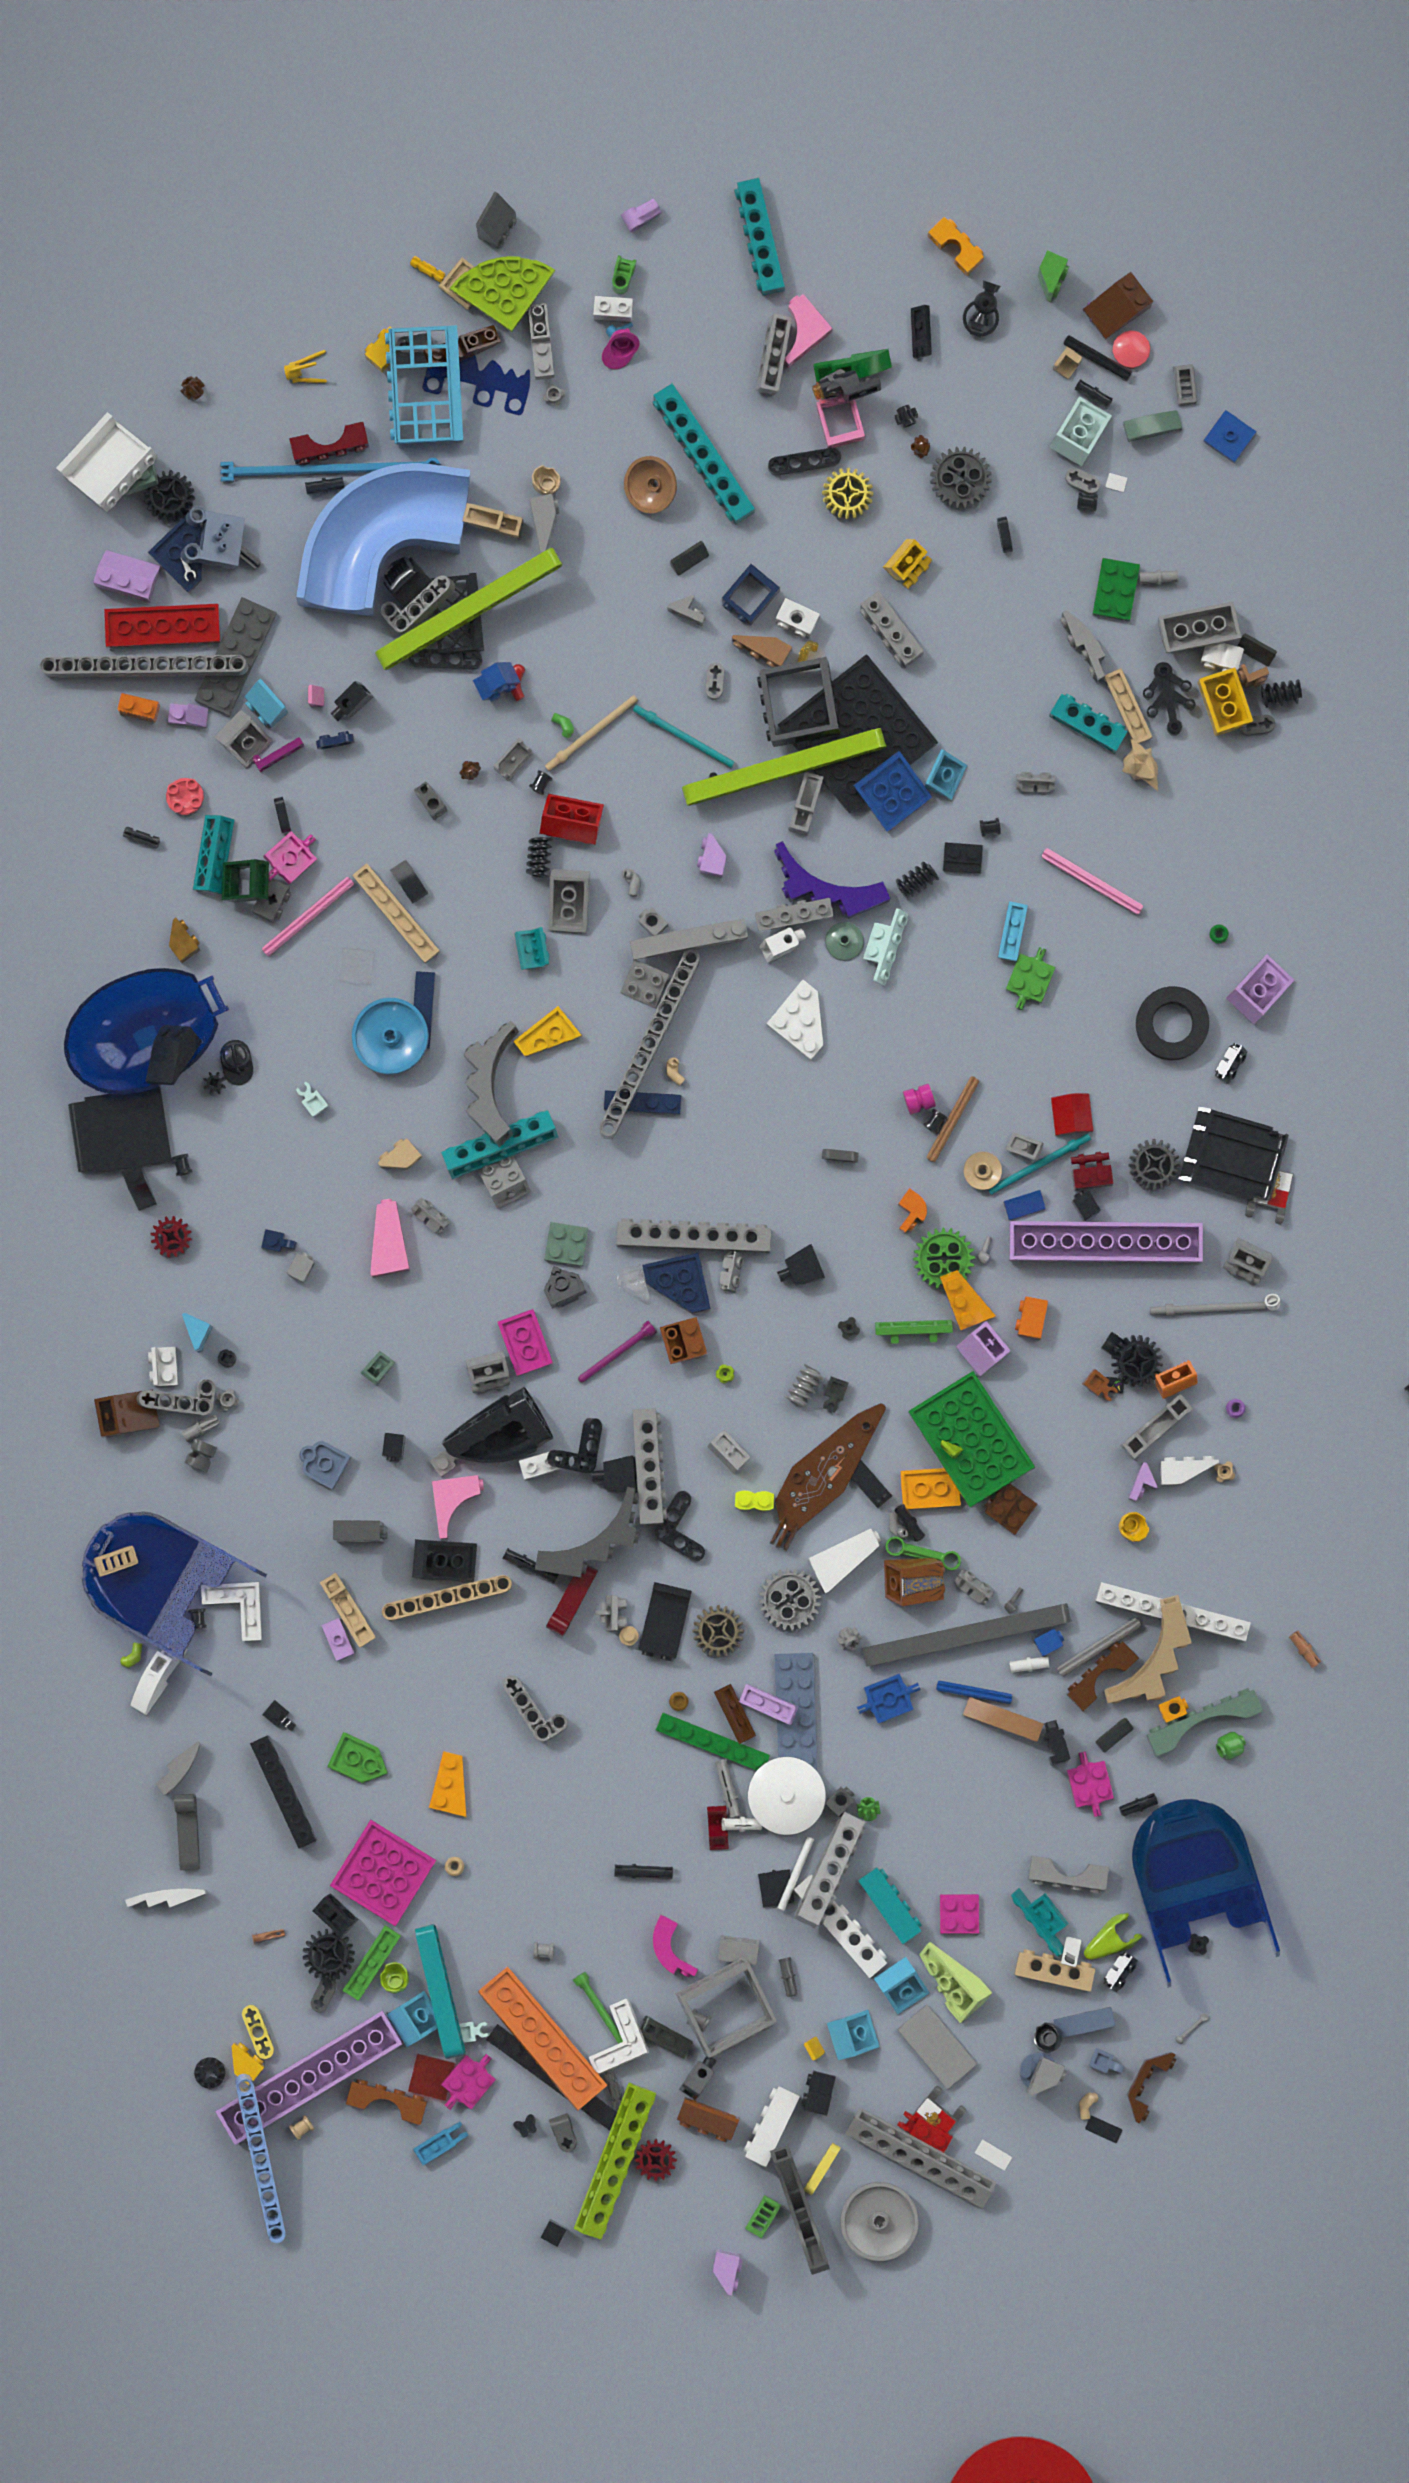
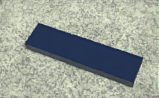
M416 971L413 1006L420 1011L427 1023L429 1032L427 1049H430L435 972Z

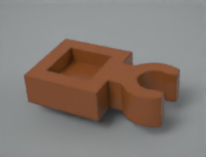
M1093 1369L1082 1383L1096 1396L1103 1393V1398L1107 1401H1112L1108 1396L1110 1390L1118 1393L1115 1387L1107 1386L1110 1380L1096 1369Z

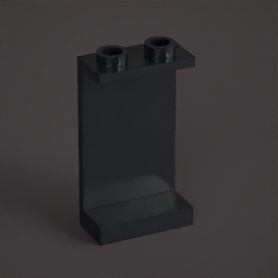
M654 1582L638 1649L642 1651L641 1655L653 1657L654 1653L661 1655L660 1659L672 1661V1658L676 1659L692 1593L691 1590Z

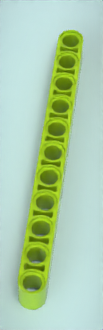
M554 548L547 549L378 649L375 655L383 669L388 670L558 570L563 564Z
M877 728L693 782L681 788L687 806L695 805L885 748L886 743L881 728Z

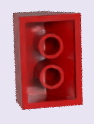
M548 793L539 834L595 845L604 804Z

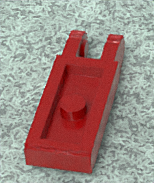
M905 2111L903 2115L907 2119L916 2122V2124L911 2128L906 2123L899 2121L897 2126L944 2153L953 2136L925 2119L918 2118Z

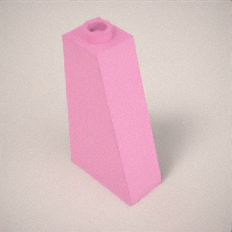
M392 1199L381 1200V1204H377L371 1261L372 1277L410 1270L397 1202L392 1201Z

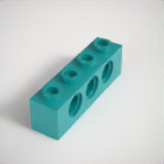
M1061 694L1049 717L1115 754L1128 732L1125 730L1126 727L1118 722H1115V724L1108 720L1109 717L1099 712V714H1096L1092 711V707L1085 703L1081 705L1075 702L1076 699L1073 696ZM1074 708L1077 710L1078 715L1071 717L1067 711ZM1092 718L1094 725L1091 727L1086 726L1084 720ZM1107 727L1110 729L1111 734L1104 736L1101 733V729Z

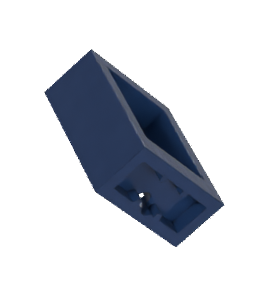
M750 564L722 597V606L729 612L734 611L738 615L737 618L743 624L748 623L752 625L780 592V587L754 565ZM748 576H751L770 592L751 615L730 599Z

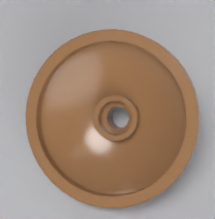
M645 456L638 458L628 467L624 477V490L629 502L636 509L644 513H657L665 510L673 502L677 491V480L673 469L666 461L656 456ZM655 480L658 482L657 487L654 484Z

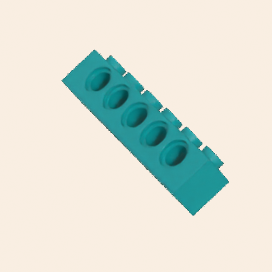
M755 178L737 182V189H734L736 200L741 202V207H738L740 217L745 219L746 225H743L745 237L749 236L750 243H747L749 255L753 254L754 261L751 262L754 273L757 272L758 279L756 280L757 290L762 291V296L785 291L760 179ZM749 197H752L756 200V202L752 205H749L745 202V200ZM756 215L760 220L757 223H753L750 221V217ZM760 233L764 236V239L757 241L754 239V236ZM766 252L769 256L766 259H761L758 254ZM765 270H770L773 275L765 277L762 273Z
M549 1111L538 1112L534 1116L520 1119L516 1123L508 1125L513 1136L500 1148L485 1133L478 1138L467 1140L463 1144L449 1147L441 1153L451 1178L455 1179L559 1138Z

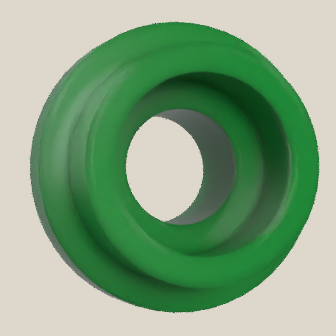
M1217 924L1211 928L1209 936L1214 943L1221 944L1227 940L1229 932L1224 925ZM1221 931L1222 937H1216L1215 933Z

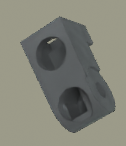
M426 781L414 789V792L433 820H436L448 811L444 803Z

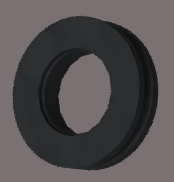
M1168 986L1152 992L1143 1001L1136 1016V1032L1139 1041L1149 1053L1164 1060H1180L1192 1055L1201 1047L1209 1031V1014L1205 1004L1195 993L1183 987ZM1169 1004L1185 1008L1192 1020V1028L1189 1035L1182 1041L1175 1043L1166 1042L1161 1039L1153 1027V1018L1156 1011L1162 1006Z

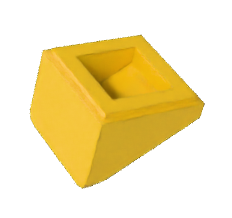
M817 2037L804 2042V2046L813 2061L825 2053Z

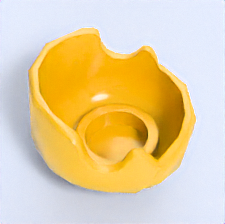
M1137 1512L1126 1513L1119 1522V1531L1122 1537L1131 1542H1140L1145 1539L1150 1529L1147 1526L1146 1518Z

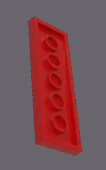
M219 604L104 609L106 648L220 643Z

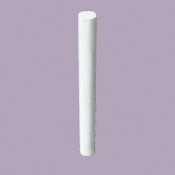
M810 1837L806 1838L778 1905V1909L782 1911L786 1909L814 1842V1839Z

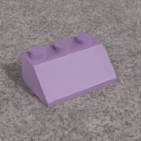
M106 550L98 565L93 583L95 587L150 602L161 566Z

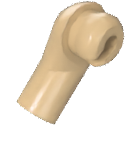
M1086 2093L1080 2100L1081 2120L1090 2119L1089 2108L1098 2101L1096 2093Z

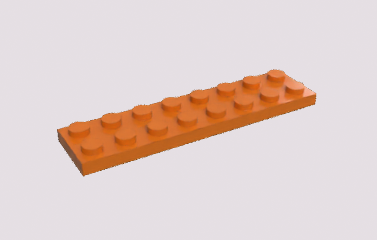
M508 1966L478 1991L479 1995L577 2111L608 2086Z

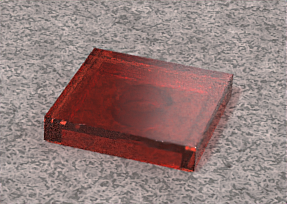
M417 2053L408 2092L446 2101L448 2090L441 2084L454 2069L455 2062Z

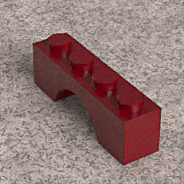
M364 422L345 425L340 439L329 445L314 442L308 434L289 438L295 464L299 463V465H307L311 460L316 459L324 461L333 455L342 457L351 451H355V453L363 452L369 447Z

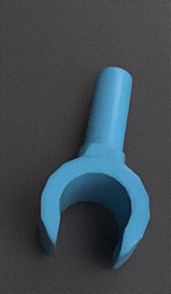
M629 322L618 328L612 324L606 329V334L611 337L615 331L630 328L633 324Z

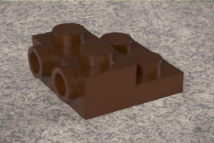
M1009 1484L996 1492L997 1495L994 1499L989 1498L984 1505L986 1509L984 1513L1016 1535L1037 1506V1503L1015 1486Z

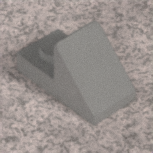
M694 595L668 605V611L703 626L705 621L703 612L696 608L690 609L695 598Z
M1013 1132L1006 1150L1034 1162L1037 1161L1044 1143Z

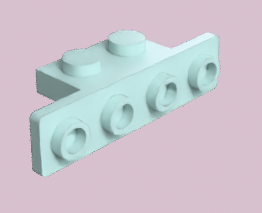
M896 909L891 926L874 923L863 957L867 961L878 963L873 980L884 986L890 977L891 966L895 961L896 951L902 939V932L908 920V913L901 909Z

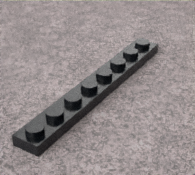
M497 2024L486 2040L566 2098L515 2036ZM597 2096L581 2108L582 2111L609 2131L611 2130L617 2114L615 2109Z

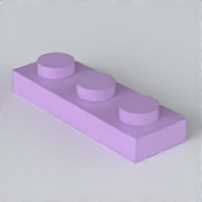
M749 1684L745 1685L739 1701L789 1725H792L798 1710V1706Z

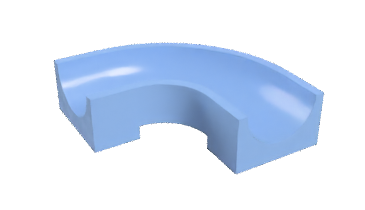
M422 463L399 464L372 471L343 488L325 506L309 533L299 576L296 596L298 606L373 617L379 573L384 562L394 552L407 546L418 545L425 549L460 554L464 527L462 520L467 505L471 480L470 470Z

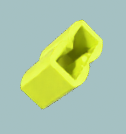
M746 1490L735 1493V1508L739 1510L755 1508L759 1511H770L774 1507L773 1493L761 1491L754 1494Z

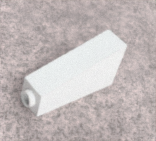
M869 1529L808 1558L824 1593L829 1592L879 1547L878 1542L881 1539L877 1531L873 1532L872 1529Z

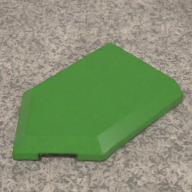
M342 1733L327 1767L361 1783L388 1774L378 1747L348 1733Z

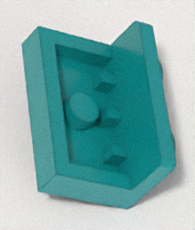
M542 927L514 933L521 970L542 968L549 964L550 955L546 949V934L543 932Z

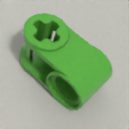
M618 255L612 278V288L615 293L624 294L628 291L637 260L624 259ZM619 280H622L626 284L622 287H619L615 283Z

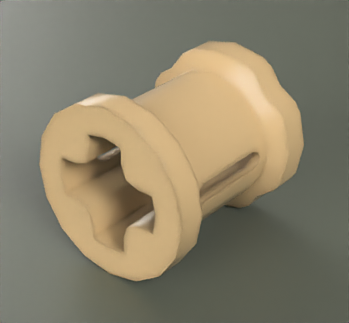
M306 2115L295 2125L289 2126L298 2140L308 2131L315 2129Z

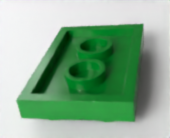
M1102 558L1092 615L1130 621L1140 564Z

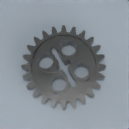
M956 447L955 452H952L949 448L948 455L942 452V460L936 458L938 465H932L936 472L930 473V476L935 477L930 480V484H936L932 491H939L936 497L943 496L942 503L948 500L949 507L956 503V509H958L960 504L965 509L967 503L972 507L974 506L973 500L980 503L981 499L979 496L986 497V493L983 490L989 491L990 487L986 484L991 483L992 479L987 477L992 472L986 471L990 465L983 464L986 459L985 457L979 459L980 452L973 455L972 448L969 452H966V447H963L962 451H959V448ZM962 461L964 467L956 468L954 462ZM947 467H950L955 473L947 470ZM971 472H977L979 474V478L973 480L969 477V474ZM963 474L964 480L961 479L960 481H958V476H961ZM946 475L951 476L953 479L949 484L942 480ZM968 483L974 485L975 488L970 487ZM965 487L968 493L961 495L958 492V488Z

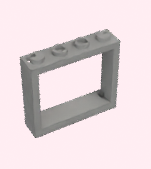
M744 1957L675 1993L704 2054L709 2058L721 2055L723 2050L738 2046L740 2041L755 2037L757 2032L768 2030L770 2026L777 2022L748 1960ZM744 1971L765 2016L708 2046L687 2001Z

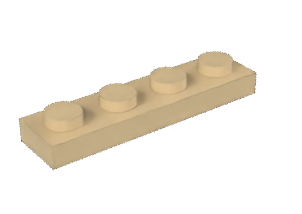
M1122 668L1105 675L1106 684L1131 739L1138 744L1152 739L1150 730Z

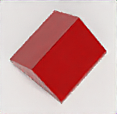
M1071 1093L1051 1097L1055 1136L1093 1132L1089 1093Z

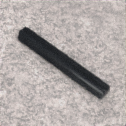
M1070 335L1065 338L1063 343L1065 346L1125 380L1130 378L1132 374L1130 369Z

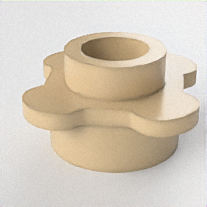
M1227 1461L1225 1464L1217 1463L1214 1466L1218 1482L1235 1478L1232 1469L1233 1464L1230 1461Z

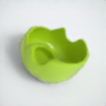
M397 1962L386 1964L383 1972L380 1974L381 1986L387 1992L393 1994L404 1991L409 1984L407 1969Z

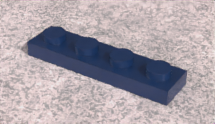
M605 1090L604 1110L608 1109L616 1091ZM622 1091L619 1096L622 1099H628L630 1093ZM637 1092L628 1112L680 1115L681 1095ZM614 1108L612 1111H621V1110H620L619 1108Z

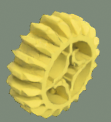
M841 468L839 469L840 475L834 471L832 473L834 479L827 477V481L830 484L824 483L823 485L825 489H828L822 491V495L827 496L823 498V502H830L826 505V508L830 509L833 507L831 511L833 515L838 511V518L842 517V513L845 514V519H849V514L856 518V512L863 515L861 508L868 510L869 507L866 503H872V499L868 497H872L873 492L868 490H871L873 486L872 484L866 485L869 482V478L862 480L864 473L862 472L858 476L857 469L850 473V468H847L846 473H844ZM845 480L844 487L833 490L838 482ZM851 480L857 482L863 491L853 488ZM847 485H849V490L851 493L848 502L845 494V491L847 490ZM833 496L841 498L844 501L845 507L837 504ZM863 497L859 504L850 507L853 499Z

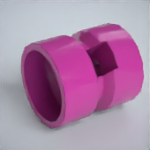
M929 1084L918 1086L917 1090L912 1088L903 1091L910 1115L920 1112L921 1108L928 1110L936 1107Z

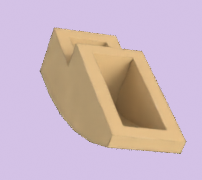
M467 503L462 522L519 539L523 518L505 514L503 511Z

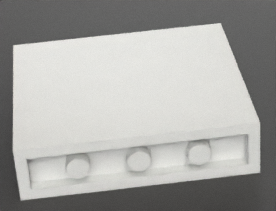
M107 412L56 468L68 481L108 512L128 492L129 488L142 476L147 468L155 462L158 455L150 446L147 447Z

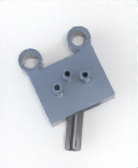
M200 506L193 507L187 513L186 521L190 526L197 527L201 523H203L200 547L195 543H190L181 551V558L185 563L197 562L236 569L239 565L240 557L254 570L261 565V560L241 544L245 518L207 511ZM192 513H198L200 520H195L192 517ZM187 549L193 550L195 557H189Z

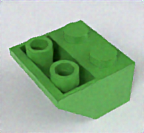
M1047 250L1039 267L1038 278L1047 301L1051 302L1053 297L1057 298L1062 284L1060 281L1065 280L1070 266L1067 265L1068 259Z

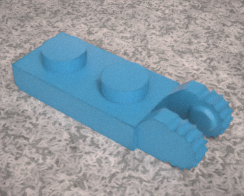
M460 2121L413 2148L422 2165L427 2164L451 2149L456 2143L468 2136L467 2132H463L454 2140L451 2137L450 2133L462 2126Z

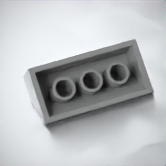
M1234 601L1162 615L1158 617L1157 621L1166 653L1241 639Z

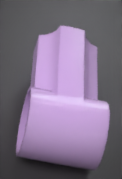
M653 198L637 208L632 207L621 214V217L629 231L634 232L644 226L647 221L660 215L661 210Z

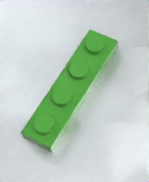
M385 1925L342 1991L359 2001L401 1935Z

